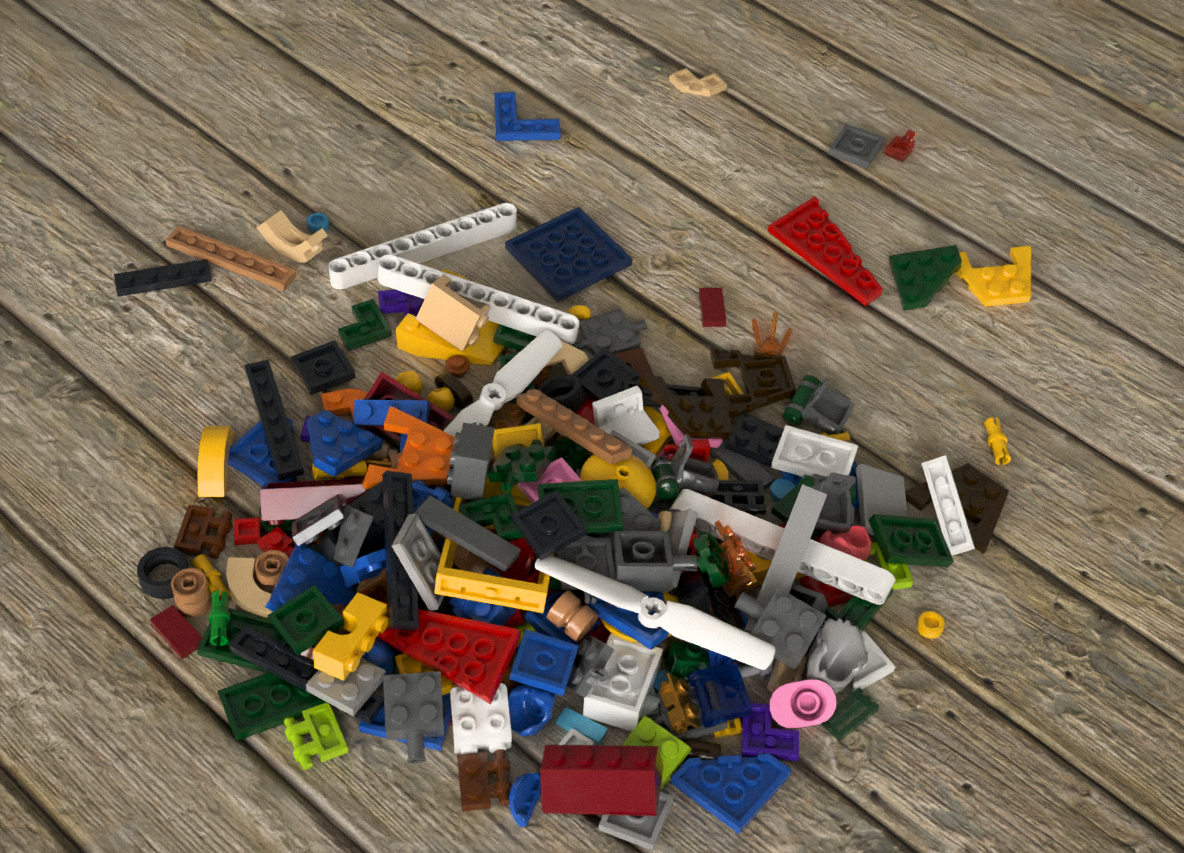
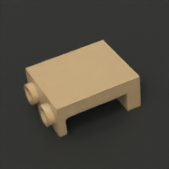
M443 274L432 283L416 320L463 351L469 345L474 346L480 338L478 332L489 319L487 313L490 307L485 305L482 309H479L449 289L448 286L452 279Z

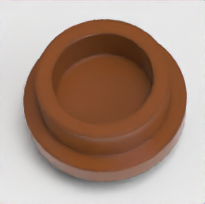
M455 355L447 359L445 366L446 370L454 377L460 378L466 375L470 368V363L466 357Z

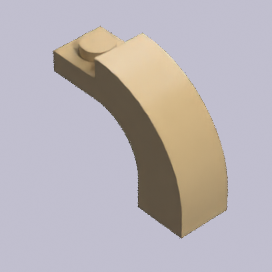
M282 210L256 227L277 252L292 261L300 263L309 261L324 248L321 241L328 236L323 228L311 235L299 231Z
M228 557L226 576L231 599L236 609L269 618L268 614L273 611L266 608L265 605L271 593L261 590L256 585L255 558Z

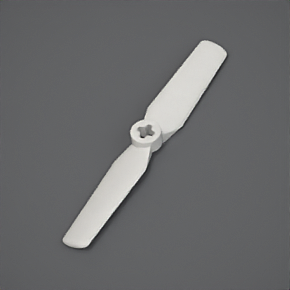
M545 329L496 373L493 383L483 387L480 399L463 409L445 428L444 432L455 437L456 432L461 433L463 422L469 424L477 422L476 425L481 423L487 426L493 411L499 410L504 403L520 395L561 349L562 342L560 338L551 330Z
M552 555L541 561L538 558L535 562V568L545 574L617 607L638 613L639 621L645 627H662L675 637L762 670L768 668L774 659V645L689 605L667 601V604H665L658 598H648L646 594L629 585ZM652 610H654V611L657 612V613H654L653 615H649V614H648V613H651Z

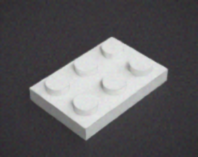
M785 425L771 468L799 476L804 474L817 475L819 478L824 479L830 473L849 476L858 445Z

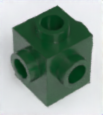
M672 642L664 662L667 674L670 673L679 679L682 678L686 683L702 679L710 667V659L706 656L705 650L701 646L692 643Z

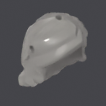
M829 618L824 622V625H821L808 654V680L823 681L833 689L834 693L843 690L852 681V678L858 674L859 670H862L863 665H866L868 661V652L864 648L859 628L851 625L850 621L846 620L843 622L839 618L837 621Z

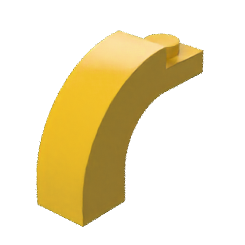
M205 426L203 429L198 456V497H224L228 492V458L230 447L235 442V431H231V426Z

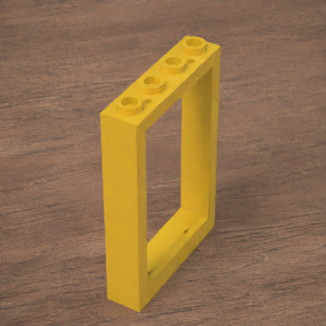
M487 475L483 498L508 493V491H502L501 484L503 482H489ZM518 484L514 485L510 492L515 504L524 506L532 504L519 489ZM456 497L453 509L460 513L459 505L468 503L469 499ZM446 537L437 571L434 594L540 613L544 612L550 575L540 571L538 584L452 569L458 544Z

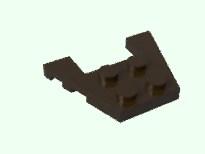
M716 347L710 348V357L714 369L739 367L747 394L726 396L730 418L794 396L796 387L785 356L756 352L754 356L741 354L740 350L731 349V353L719 352V348Z
M643 376L639 383L643 389L648 387L654 394L652 399L656 404L663 405L669 411L667 416L684 436L689 435L690 438L728 439L731 435L732 428L723 379L704 378L700 386L706 396L671 395L662 376Z
M967 463L951 471L965 516L977 523L970 531L975 549L984 554L1009 490ZM927 482L905 491L906 501L920 511L932 501Z

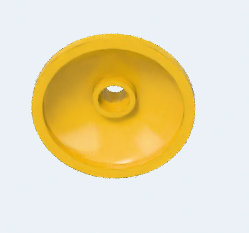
M594 454L588 458L580 472V479L582 481L618 479L619 490L624 487L647 510L655 498L656 483L654 476L648 466L633 454L632 457L612 465Z

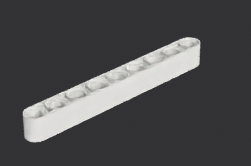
M511 203L499 204L334 259L329 263L331 286L335 289H346L377 278L378 261L384 255H394L420 264L511 233L517 228V209Z
M384 255L378 261L377 278L379 283L384 286L425 299L432 283L444 274L452 279L448 286L449 289L479 309H482L485 305L490 307L487 313L489 321L534 336H538L545 329H548L569 345L576 342L579 320L572 314L394 255Z
M688 489L681 490L669 510L671 513L687 509L698 512L694 526L696 529L707 534L710 533L717 539L771 561L785 529ZM812 539L809 540L797 571L866 601L880 605L885 602L895 582V577L889 571Z

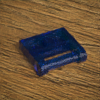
M737 662L702 669L689 674L690 685L695 688L703 713L701 719L704 727H714L720 722L752 715L753 709ZM712 681L721 709L713 711L705 682Z

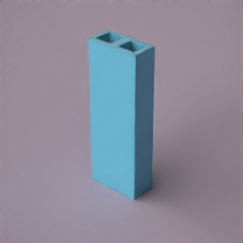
M567 707L564 708L556 720V725L568 731L571 728L575 729L594 741L595 745H600L608 733V728Z

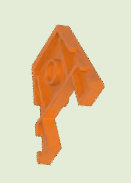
M390 406L384 422V430L407 434L408 436L397 469L369 464L363 488L371 489L383 480L382 475L386 471L412 474L413 483L415 480H419L428 486L447 485L449 469H452L450 465L452 449H457L453 448L455 437Z

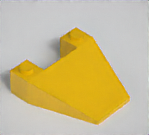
M442 269V272L466 279L462 275ZM409 313L396 328L397 348L419 357L447 360L452 356L460 355L466 357L469 363L493 366L506 346L493 343V338L499 324L489 320L479 330L480 338L474 346L469 345L463 351L416 320V316Z

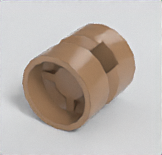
M270 550L260 554L256 559L255 571L258 586L261 590L272 593L289 559L285 553L278 550Z
M196 568L182 569L177 572L171 581L177 610L186 618H197L206 614L212 602L205 574Z
M570 590L566 591L555 602L547 614V619L558 628L564 626L565 634L576 643L590 631L599 617V614L588 605L581 606V599Z

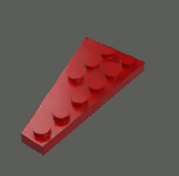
M816 196L769 225L768 232L865 306L882 296L883 288L872 273L864 268L859 255L853 253L851 244L838 226L830 221L827 211L819 206V200Z
M382 602V603H384V604L387 605V617H388V603H387V602ZM418 609L419 628L415 631L389 629L388 625L383 633L378 634L377 637L433 671H441L443 677L489 704H492L521 638L519 629Z

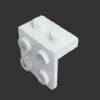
M638 386L592 403L595 426L603 429L608 434L614 430L639 446L660 437L659 430L643 410L642 391Z
M500 683L492 704L487 703L462 687L452 688L450 698L455 753L470 754L487 750L494 753L498 749L506 750L511 748L512 735L506 685Z

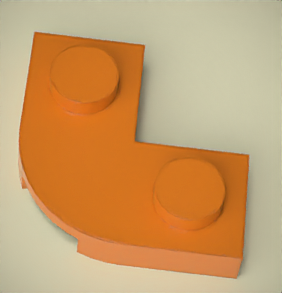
M350 388L320 395L324 410L330 411L336 416L350 413L353 421L355 400H364L367 393L359 389ZM357 426V427H359V428H361V429H366V428H371V427H375V426Z

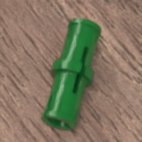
M220 590L213 592L211 595L212 612L209 613V623L211 624L210 643L217 646L218 636H220V646L227 644V626L231 619V615L228 612L229 593L222 591V598L219 600Z

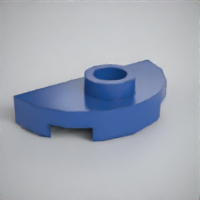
M541 773L524 774L518 777L511 786L509 806L513 819L520 827L528 825L541 794Z

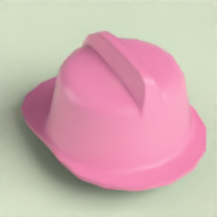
M804 680L785 684L778 687L770 699V712L773 719L779 725L786 728H801L823 723L833 715L836 708V696L833 689L827 683L820 680Z

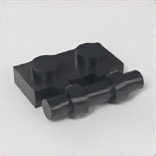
M719 480V485L712 495V499L753 516H756V514H766L762 481Z

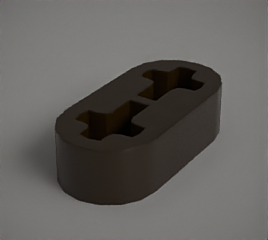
M445 371L435 378L437 389L447 387L451 390L455 398L454 406L459 410H463L473 404L471 392L450 372Z

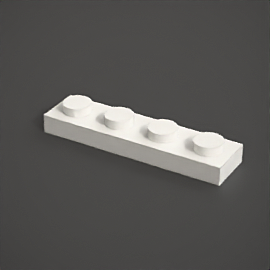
M947 456L923 462V470L942 534L951 555L975 549Z

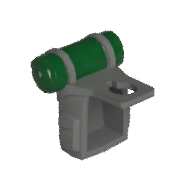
M805 375L802 381L799 382L790 403L786 405L782 417L791 425L798 426L804 419L828 435L838 434L848 420L855 404L839 390H831L826 387L829 379L825 378L821 382L814 376Z
M689 435L684 436L676 454L671 460L666 457L655 458L651 465L657 495L662 500L675 498L679 494V489H688L701 495L712 496L719 485L718 474L713 464L689 457L693 449Z
M830 473L826 479L819 478L817 475L804 474L798 485L799 491L803 484L827 494L815 529L822 531L830 530L832 533H847L854 523L855 509L851 504L856 498V488L854 485L856 477L839 473Z

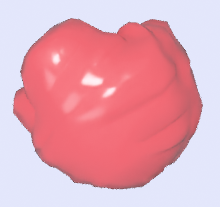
M853 525L848 533L832 534V531L827 530L819 540L826 546L866 561L870 555L872 542L864 526Z

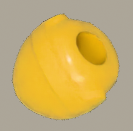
M406 371L396 377V381L418 395L421 394L422 381L417 372Z
M447 387L435 389L428 394V401L447 413L455 405V398Z

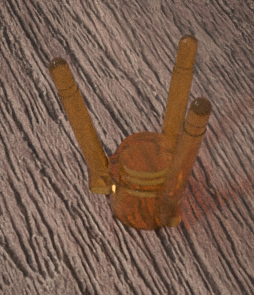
M776 311L773 312L770 337L766 338L762 343L756 319L752 320L757 345L756 353L783 356V351L792 333V328H788L780 344L775 338L778 316Z

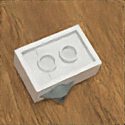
M610 634L606 644L615 650L604 668L608 672V677L603 676L607 679L606 681L597 680L584 698L583 716L633 731L644 715L647 717L649 715H657L660 698L656 695L653 684L661 668L663 649L654 647L650 650L641 643L629 642L614 634Z

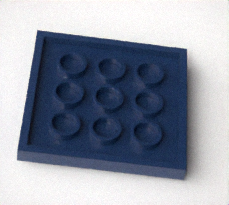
M580 207L505 242V249L557 302L632 265V258Z

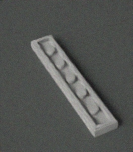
M802 484L759 592L758 602L763 605L765 603L768 604L778 587L787 593L790 592L827 494ZM750 616L744 632L751 634L757 624L755 618Z

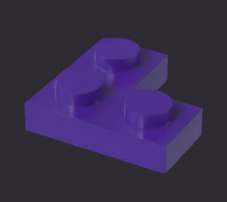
M396 289L378 291L379 306L382 314L404 312V317L408 313L417 317L425 300Z
M743 702L741 757H757V754L769 753L778 760L798 761L799 731L771 729L770 704Z

